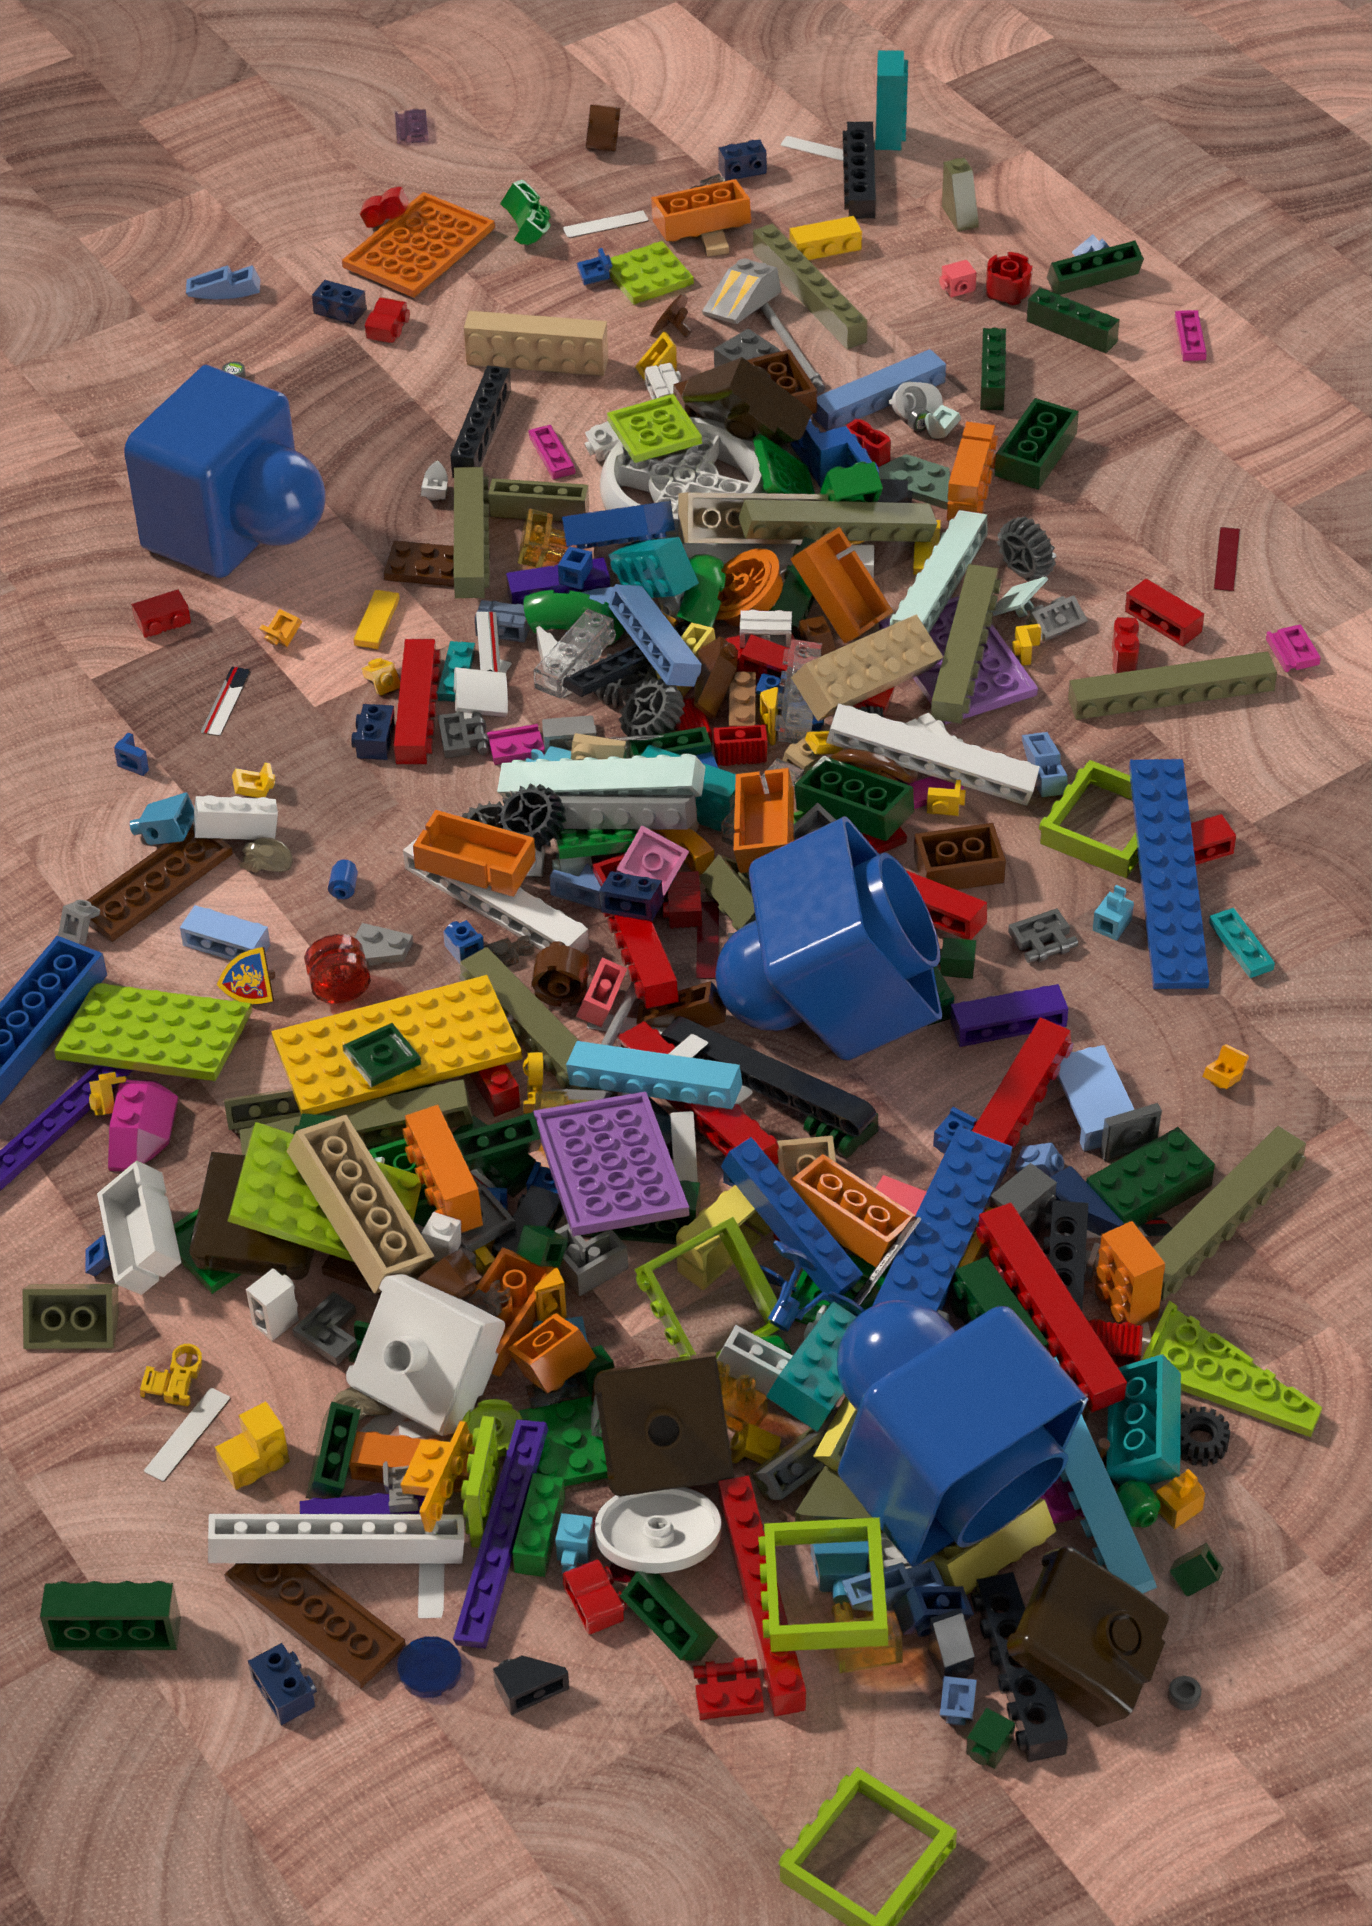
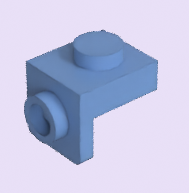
M1092 234L1074 249L1072 253L1074 256L1108 248L1109 245L1103 238L1099 241Z
M1053 1143L1022 1146L1015 1165V1169L1019 1173L1028 1164L1032 1163L1050 1177L1063 1170L1064 1159Z
M944 1676L940 1717H946L947 1724L965 1726L966 1720H973L976 1680Z

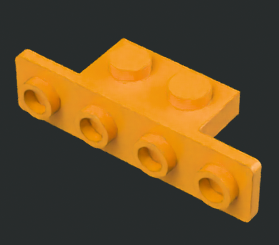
M459 1422L451 1442L421 1439L400 1484L403 1494L426 1496L420 1508V1516L425 1532H432L436 1522L440 1521L443 1506L447 1498H450L452 1495L455 1479L463 1470V1461L467 1452L472 1450L473 1435L469 1433L467 1422Z

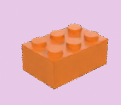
M1133 1221L1101 1235L1095 1292L1101 1301H1105L1117 1322H1130L1139 1326L1158 1318L1165 1262Z

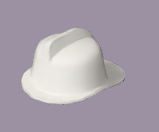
M906 382L898 387L892 399L889 400V404L892 405L894 412L898 416L908 420L910 414L919 407L926 409L933 415L943 405L939 390L935 386L928 383Z

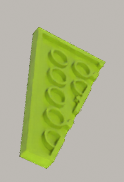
M1169 1300L1141 1360L1163 1354L1181 1373V1391L1305 1436H1312L1321 1415L1322 1407L1293 1386L1287 1387L1278 1381L1273 1372L1268 1369L1264 1371L1253 1363V1358L1217 1333L1208 1332L1199 1325L1200 1321L1191 1315L1187 1317L1177 1310L1178 1306Z

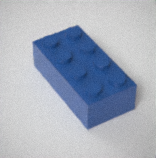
M671 501L562 517L566 545H576L579 549L666 537V532L675 530Z

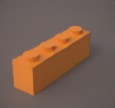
M357 1431L349 1462L352 1479L384 1483V1462H388L389 1468L409 1466L421 1439L411 1438L406 1435H385L375 1431ZM472 1447L471 1452H467L463 1461V1470L460 1475H457L453 1484V1492L461 1493L463 1481L469 1480L470 1473H467L469 1454H474L476 1447Z

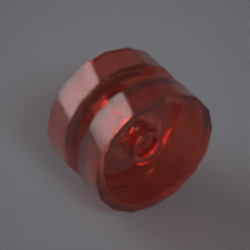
M343 934L325 936L315 941L305 953L304 962L307 975L309 976L310 987L313 995L318 1000L331 1004L350 1002L360 997L368 989L371 982L370 972L363 946L356 938Z

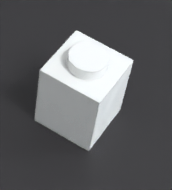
M436 1212L432 1213L421 1235L435 1256L433 1260L440 1261L443 1257L458 1250L461 1245V1220Z

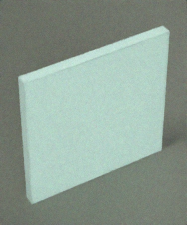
M1043 577L1013 586L998 601L996 610H991L993 616L1015 610L1019 617L1027 616L1028 613L1026 611L1034 608L1030 598L1044 585L1048 578Z

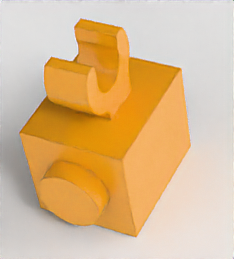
M1189 1469L1180 1474V1477H1175L1156 1491V1496L1161 1503L1159 1514L1176 1529L1203 1510L1204 1489L1198 1482V1478Z

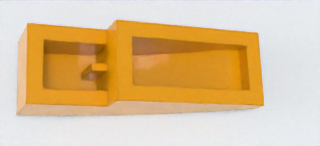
M690 828L649 829L688 850L689 853L684 862L691 871H699V875L703 874L714 861V849Z

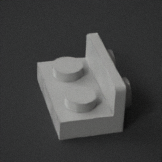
M1074 595L1068 598L1061 596L1053 600L1051 605L1046 607L1039 605L1033 608L1025 621L1026 625L1040 624L1042 642L1079 628L1088 622Z

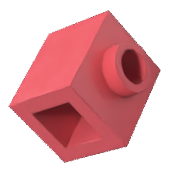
M968 260L942 266V276L939 278L940 286L950 297L976 291L977 272Z

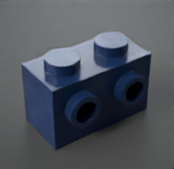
M760 139L718 147V169L724 181L767 174V151Z
M324 280L312 294L313 311L317 315L354 325L367 310L365 290Z
M363 704L361 714L356 715L357 732H353L351 738V745L353 748H356L357 758L388 760L396 725L394 705Z
M610 872L599 890L601 912L653 921L664 902L662 880L621 872Z
M913 1586L893 1605L903 1635L917 1634L919 1637L929 1635L930 1618L958 1608L961 1609L965 1622L974 1615L963 1586Z
M283 1643L248 1660L251 1678L280 1725L316 1707L313 1694L317 1690L309 1675L305 1677L299 1670L302 1667L294 1651L288 1653Z

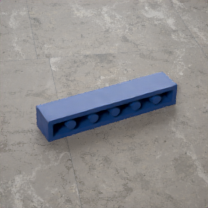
M750 1137L729 1151L721 1168L780 1241L790 1248L803 1252L817 1264L816 1271L802 1265L801 1267L822 1292L829 1294L831 1291L842 1296L852 1290L863 1273L753 1138Z

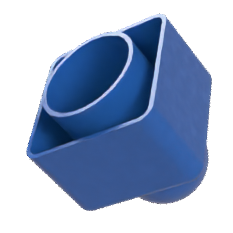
M203 365L129 435L125 444L124 455L141 547L213 577L224 578L228 576L260 543L270 546H283L303 539L312 532L322 517L326 502L324 482L316 466L306 456L295 450L288 398L279 391L213 366Z
M844 816L757 858L751 863L749 879L756 920L740 928L727 940L719 954L716 965L718 993L725 1007L735 1018L752 1028L766 1031L788 1029L805 1022L838 1058L845 1061L855 1059L942 1018L933 967L937 966L940 962V947L936 930L925 902L913 880L898 860L888 853L879 855L847 817Z
M908 1300L885 1301L859 1314L848 1326L839 1344L837 1355L838 1378L845 1396L857 1410V1415L838 1466V1474L872 1518L880 1517V1528L910 1566L915 1567L954 1542L959 1547H968L987 1539L1031 1507L1053 1485L1065 1469L1068 1455L1064 1450L1088 1398L1018 1315L1009 1307L999 1306L992 1308L955 1331L942 1315L926 1305Z

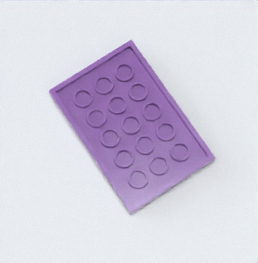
M960 596L949 599L929 632L943 657ZM891 618L881 620L879 622V630L889 627ZM991 625V628H986L989 629L987 644H982L984 646L982 662H977L980 664L978 679L973 678V681H975V691L973 696L968 697L971 699L969 714H964L963 719L1038 695V687L993 625ZM943 658L929 671L913 678L931 705ZM943 721V723H944L945 725H946V724L953 723V722Z
M646 1092L533 1111L538 1124L541 1143L572 1236L689 1216L687 1200Z

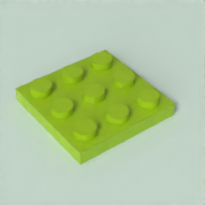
M663 241L610 258L612 268L609 269L610 278L633 305L694 284L692 274Z
M674 394L607 413L608 423L634 463L702 444L701 434Z
M482 1416L480 1428L474 1429L473 1447L476 1448L474 1454H469L467 1473H470L469 1480L463 1481L461 1499H465L463 1516L467 1517L465 1533L470 1534L471 1547L480 1548L500 1472L495 1417Z

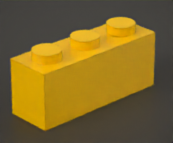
M850 216L789 228V241L808 260L862 250V230L855 217Z

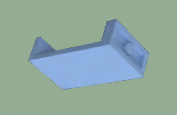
M1104 1045L1071 1052L1067 1059L1063 1058L1057 1078L1081 1127L1080 1145L1083 1151L1101 1148L1104 1119L1135 1109Z

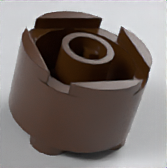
M590 104L586 148L616 152L617 139L615 138L618 137L621 108Z
M552 942L549 947L542 949L536 955L531 981L534 995L540 1001L552 1006H561L562 1002H570L571 1006L582 1001L587 989L590 957L573 947L566 946L563 942Z

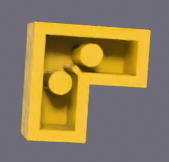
M266 1401L239 1415L241 1434L215 1446L218 1465L235 1490L254 1483L258 1478L271 1471H277L290 1462L284 1427Z

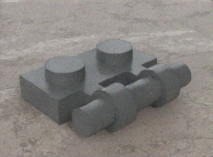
M463 712L438 715L445 758L471 755V747H476L481 755L488 753L489 737L485 734L486 722L480 712H474L471 716L472 718L468 719L464 718ZM467 731H472L475 734L468 735Z
M1058 908L1009 924L1008 933L1020 950L1031 947L1032 951L1024 954L1027 963L1036 960L1042 962L1047 960L1048 956L1057 953L1062 955L1068 953L1071 948L1078 946V940L1075 936L1067 939L1064 936L1069 934L1070 926ZM1050 940L1054 941V943L1046 946L1043 945L1044 942Z

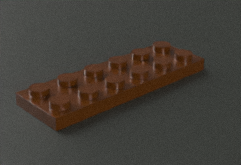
M192 824L184 841L165 843L86 901H89L92 906L100 909L99 916L91 918L89 925L111 942L115 941L233 855L232 847L220 838H195L194 825Z
M236 1563L224 1574L227 1583L360 1689L406 1646L405 1639L308 1563Z

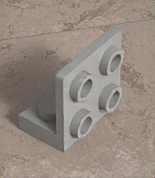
M592 715L542 720L545 753L550 745L571 751L575 733L596 736V726L594 725Z

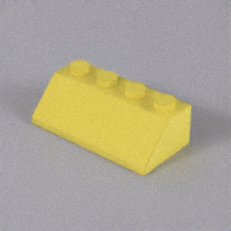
M1039 1498L1014 1521L987 1539L968 1547H959L954 1542L938 1552V1555L934 1554L922 1564L934 1561L945 1586H963L965 1593L969 1594L976 1586V1579L997 1575L1000 1569L1009 1563L1019 1560L1024 1553L1034 1546L1043 1544L1046 1538L1057 1531L1045 1500Z

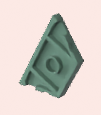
M907 454L878 467L880 479L908 480V490H913L912 499L930 503L947 510V504L950 501L948 500V483L950 479L948 467Z

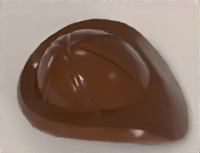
M843 749L830 757L831 759L895 781L901 780L909 784L914 783L919 775L918 771L902 767L888 757L869 751Z

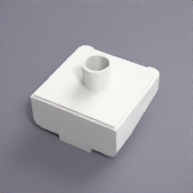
M407 1275L387 1276L380 1284L379 1289L382 1293L355 1364L348 1367L346 1373L347 1382L352 1388L441 1436L455 1433L464 1415L469 1410L473 1411L478 1396L484 1393L498 1357L496 1349L502 1337L505 1322L474 1305Z

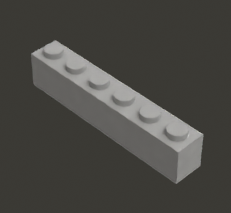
M558 795L566 810L564 814L567 821L562 823L564 829H640L641 826L648 829H688L697 821L695 795Z

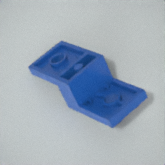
M810 418L802 438L790 443L801 461L808 466L810 474L820 488L824 483L827 472L835 467H852L858 462H872L868 457L866 449L860 446L856 435L852 434L847 426L821 433L819 428H815Z

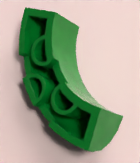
M523 179L512 183L500 205L509 212L518 226L519 232L515 236L514 241L519 244L530 245L539 241L547 233L551 226L549 223L551 216L548 208L540 204L539 200L541 197Z
M697 554L689 558V561L699 584L685 591L677 617L689 623L712 627L721 601L717 598L718 593L725 587L726 574L721 572L724 563L715 556Z
M554 590L533 593L524 598L523 608L525 617L534 633H537L536 628L538 626L543 630L564 629L575 631L590 637L605 649L617 641L626 630L609 608V603L604 602L602 604L589 598L590 595L570 591L569 594L554 593Z

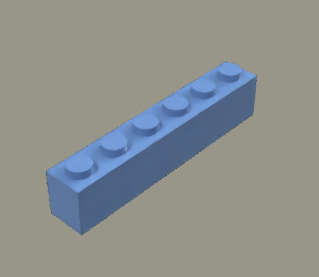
M931 349L817 396V413L812 414V417L826 431L839 428L855 419H860L891 406L889 400L892 399L895 391L903 383L918 382L928 383L933 386L945 383L946 363Z
M615 584L608 605L666 685L694 687L697 677L701 673L702 664L642 586Z

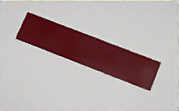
M1220 527L1214 589L1234 591L1240 529Z
M701 902L702 926H697L696 978H716L719 952L718 902Z

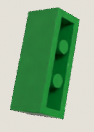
M533 1473L513 1549L515 1573L546 1578L565 1502L564 1478Z

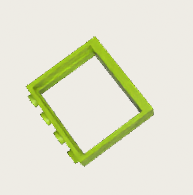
M1089 760L1084 768L1078 770L1072 785L1068 784L1060 801H1055L1049 816L1042 819L1039 825V830H1041L1040 844L1127 879L1139 861L1136 833L1123 851H1120L1060 826L1090 783L1132 800L1130 775Z
M734 1217L718 1223L635 1269L637 1274L636 1282L639 1288L647 1293L651 1300L650 1308L657 1319H661L665 1327V1337L670 1345L675 1346L680 1355L679 1357L696 1355L661 1289L653 1270L718 1234L766 1323L751 1333L757 1337H765L779 1330V1328L767 1321L778 1300ZM721 1350L716 1352V1358H718Z
M880 1517L764 1524L765 1536L759 1537L760 1556H766V1564H760L761 1583H767L768 1591H762L761 1597L762 1611H769V1619L763 1620L764 1638H770L771 1652L888 1646ZM868 1541L873 1621L779 1626L775 1546Z
M856 1767L850 1776L845 1775L841 1779L834 1797L831 1800L826 1799L822 1803L817 1813L818 1817L812 1825L808 1823L804 1826L798 1836V1843L794 1848H788L782 1854L778 1863L780 1865V1882L847 1926H896L956 1847L957 1830L859 1767ZM858 1791L933 1839L876 1916L800 1867Z

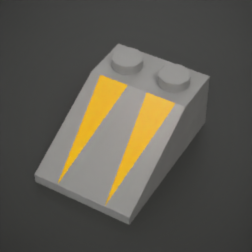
M746 258L738 260L725 273L702 310L703 315L738 324L782 292L777 267Z

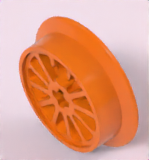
M763 548L752 549L733 557L724 564L721 572L726 574L725 587L718 593L717 598L721 601L715 619L724 620L731 626H740L741 611H769L773 607L783 587V580L779 574V560L774 552Z

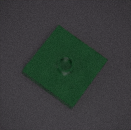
M393 1023L342 1045L343 1053L371 1087L421 1065V1057Z

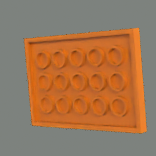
M422 192L408 204L406 211L401 216L390 219L343 258L342 268L415 298L495 229V221Z

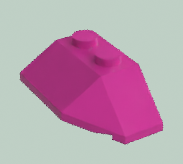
M128 1079L126 1082L119 1083L109 1126V1171L123 1172L135 1161L145 1164L169 1144L178 1105L177 1095L157 1081Z

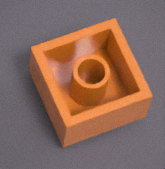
M556 1313L508 1348L524 1377L546 1393L562 1387L565 1380L573 1374L585 1370L589 1362L596 1358L580 1329Z

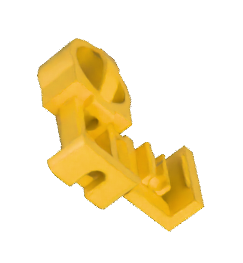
M542 1052L528 1053V1058L523 1063L524 1074L528 1076V1101H524L523 1115L538 1110V1101H542Z
M182 1344L175 1348L172 1353L170 1373L166 1369L164 1372L154 1371L155 1367L146 1366L140 1387V1397H145L146 1393L164 1395L166 1403L189 1406L191 1400L187 1394L191 1380L198 1378L199 1371L202 1368V1353L200 1349L193 1344ZM186 1353L185 1365L182 1367L176 1360L180 1355ZM195 1355L198 1361L191 1366L192 1357Z

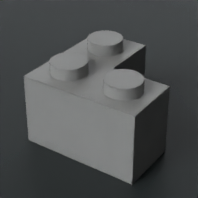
M569 1224L555 1231L568 1238V1243L560 1267L554 1268H558L561 1276L579 1297L628 1269L627 1246L613 1230H606L588 1241H585L580 1235L572 1236Z

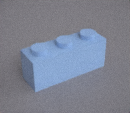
M194 905L180 926L183 946L228 960H233L243 952L264 947L266 953L270 947L267 926L243 920L233 915L230 916L216 912L210 908Z

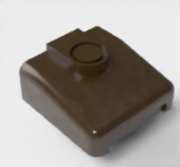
M743 357L690 377L682 393L683 402L703 418L723 423L725 429L731 435L752 442L753 438L759 433L778 446L802 438L812 411L774 382L766 370L752 365Z
M211 1152L189 1250L194 1264L202 1270L264 1276L271 1269H275L282 1276L287 1275L291 1280L305 1278L309 1273L315 1249L228 1222L245 1155Z
M716 1352L607 1369L596 1375L594 1388L605 1452L608 1483L613 1494L628 1496L714 1483L734 1478Z
M1063 1546L1049 1551L1042 1558L1041 1565L1044 1567L1016 1633L1010 1634L1008 1638V1653L1096 1727L1123 1720L1133 1711L1143 1684L1151 1681L1165 1645L1162 1636L1169 1621V1615L1142 1592L1074 1548Z

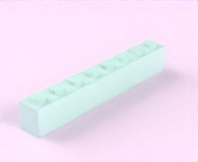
M959 510L955 518L950 520L947 531L942 533L939 544L934 546L931 557L926 559L924 568L921 573L917 574L914 585L909 587L906 598L901 600L898 611L891 616L890 626L917 614L927 632L931 631L964 576L968 564H971L988 535L987 514Z
M682 754L681 757L658 755L656 758L633 756L630 759L611 756L608 759L601 760L592 757H586L584 760L562 758L560 761L537 759L536 762L513 760L512 763H502L497 792L503 798L509 799L511 797L510 790L517 793L520 786L527 789L531 783L535 787L539 784L545 786V788L549 787L556 795H695V797L702 796L705 766L692 754Z

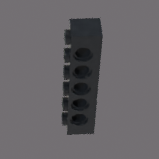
M873 121L847 122V131H843L842 137L844 210H849V217L854 216L855 219H875L876 187Z
M499 366L486 367L450 455L452 478H454V468L481 467L511 393L510 368Z
M1053 1200L1052 1212L1046 1211L1045 1229H1050V1237H1044L1043 1252L1045 1255H1049V1262L1062 1282L1068 1286L1066 1287L1083 1312L1088 1203ZM1060 1233H1068V1234H1070V1235H1069V1236H1063V1235H1061ZM1060 1258H1065V1259H1068L1069 1261L1063 1262V1261H1060L1059 1259H1060Z
M1014 1572L976 1579V1590L974 1593H971L972 1604L975 1612L980 1611L981 1613L980 1628L984 1639L989 1638L991 1645L989 1647L990 1661L993 1667H998L1000 1673L997 1676L998 1686L1001 1694H1006L1009 1701L1006 1704L1009 1720L1015 1722L1018 1729L1015 1732L1019 1751H1025L1028 1762L1066 1755L1068 1736L1053 1691L1024 1667L1015 1668L1012 1666L1020 1664L1010 1656L1007 1650L1008 1640L1003 1639L1009 1637L1010 1634L1016 1633L1026 1609ZM1002 1610L1004 1613H997L995 1611ZM1023 1692H1028V1693H1030V1694H1032V1695H1031V1696H1024V1695H1022L1021 1693H1023ZM1036 1720L1041 1722V1724H1032L1030 1721Z

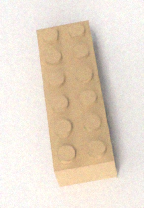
M469 311L464 325L467 365L499 366L510 369L604 376L608 362L607 321Z
M678 493V537H680L682 543L801 544L803 540L745 539L739 521L744 500L828 501V494Z
M916 614L805 663L791 679L817 721H820L835 714L838 704L853 706L929 671L943 656Z
M347 1115L296 1131L287 1149V1153L373 1293L381 1292L379 1289L380 1284L387 1276L404 1274L416 1279L425 1273L435 1256Z

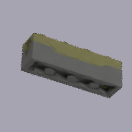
M839 1407L830 1413L817 1432L809 1428L750 1473L765 1499L782 1500L827 1466L813 1456Z

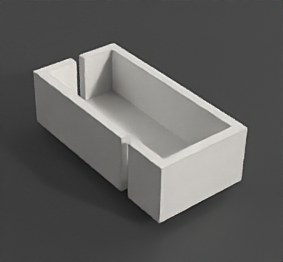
M135 1161L99 1191L97 1195L115 1284L142 1295L159 1281V1276H166L182 1262L168 1197L164 1196L166 1188L163 1174L154 1168Z

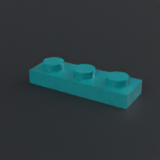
M450 641L437 692L438 701L455 702L454 669L455 667L471 669L476 651L475 643Z
M1234 907L1209 917L1210 926L1249 978L1274 970L1275 962Z

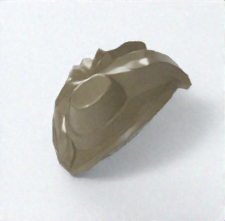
M262 837L245 844L242 849L244 862L238 864L241 868L254 873L260 870L285 872L291 869L293 858L290 850L282 842L273 838Z
M352 1387L341 1391L333 1399L335 1403L361 1409L359 1420L367 1416H382L393 1413V1409Z

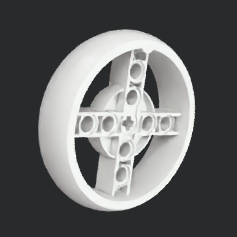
M695 417L689 418L701 434L702 444L634 463L621 441H619L608 454L601 471L600 493L603 505L606 510L640 505L621 490L623 486L650 492L655 503L671 501L675 530L666 532V537L657 539L678 537V493L768 494L763 488L764 482L759 471V462L754 453L755 446L752 441L742 440L731 435L725 429L723 423ZM669 456V457H667V458H665V459H663V460H661V461L655 460V459H658V458H662V457ZM718 459L735 467L749 482L720 476L714 465L715 461ZM701 543V544H721V543Z

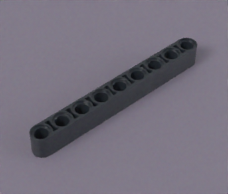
M677 1016L661 1034L666 1042L672 1043L675 1047L691 1034L707 1041L708 1044L692 1058L740 1065L743 1086L850 1136L859 1137L876 1117V1110L864 1099L684 1017Z

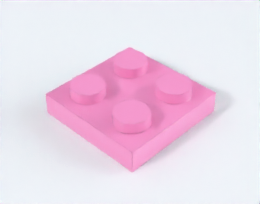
M641 826L616 872L662 880L664 898L689 851Z

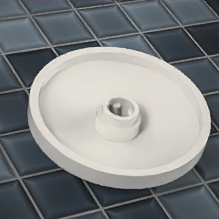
M686 1487L628 1496L616 1495L602 1506L596 1516L595 1538L602 1554L623 1568L645 1573L674 1572L701 1562L716 1549L721 1538V1518L717 1507L710 1499Z

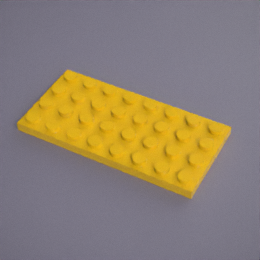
M488 975L271 1031L274 1045L301 1115L302 1113H323L522 1059L520 1046ZM393 1023L421 1057V1065L371 1087L343 1053L342 1045Z

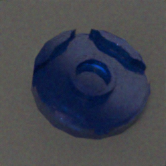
M425 1636L413 1640L402 1650L398 1658L397 1671L401 1683L409 1693L421 1698H435L441 1696L442 1692L448 1689L450 1691L456 1686L461 1677L462 1661L458 1649L450 1641L438 1636Z

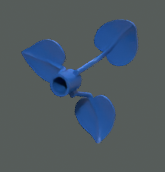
M774 1241L773 1247L784 1258L794 1261L795 1268L790 1281L784 1280L778 1273L759 1264L768 1283L782 1287L779 1299L767 1321L783 1331L788 1332L796 1318L802 1320L803 1316L822 1300H826L830 1304L834 1301L856 1317L865 1311L851 1299L831 1291L829 1294L822 1292L800 1311L798 1308L800 1303L790 1297L791 1292L795 1293L797 1290L794 1284L801 1265L813 1271H816L818 1266L803 1252L790 1248L780 1241Z

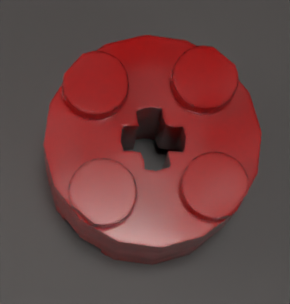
M1007 252V256L997 258L996 254L989 259L986 271V295L988 298L1007 302L1009 305H1018L1022 299H1025L1030 294L1033 266L1028 262V257L1020 253Z

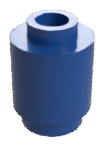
M339 860L331 869L328 892L337 899H348L354 895L358 871L352 861Z

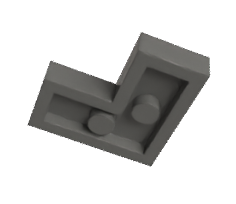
M333 1291L292 1329L294 1337L338 1366L358 1347L357 1340L340 1329L356 1314L355 1305Z

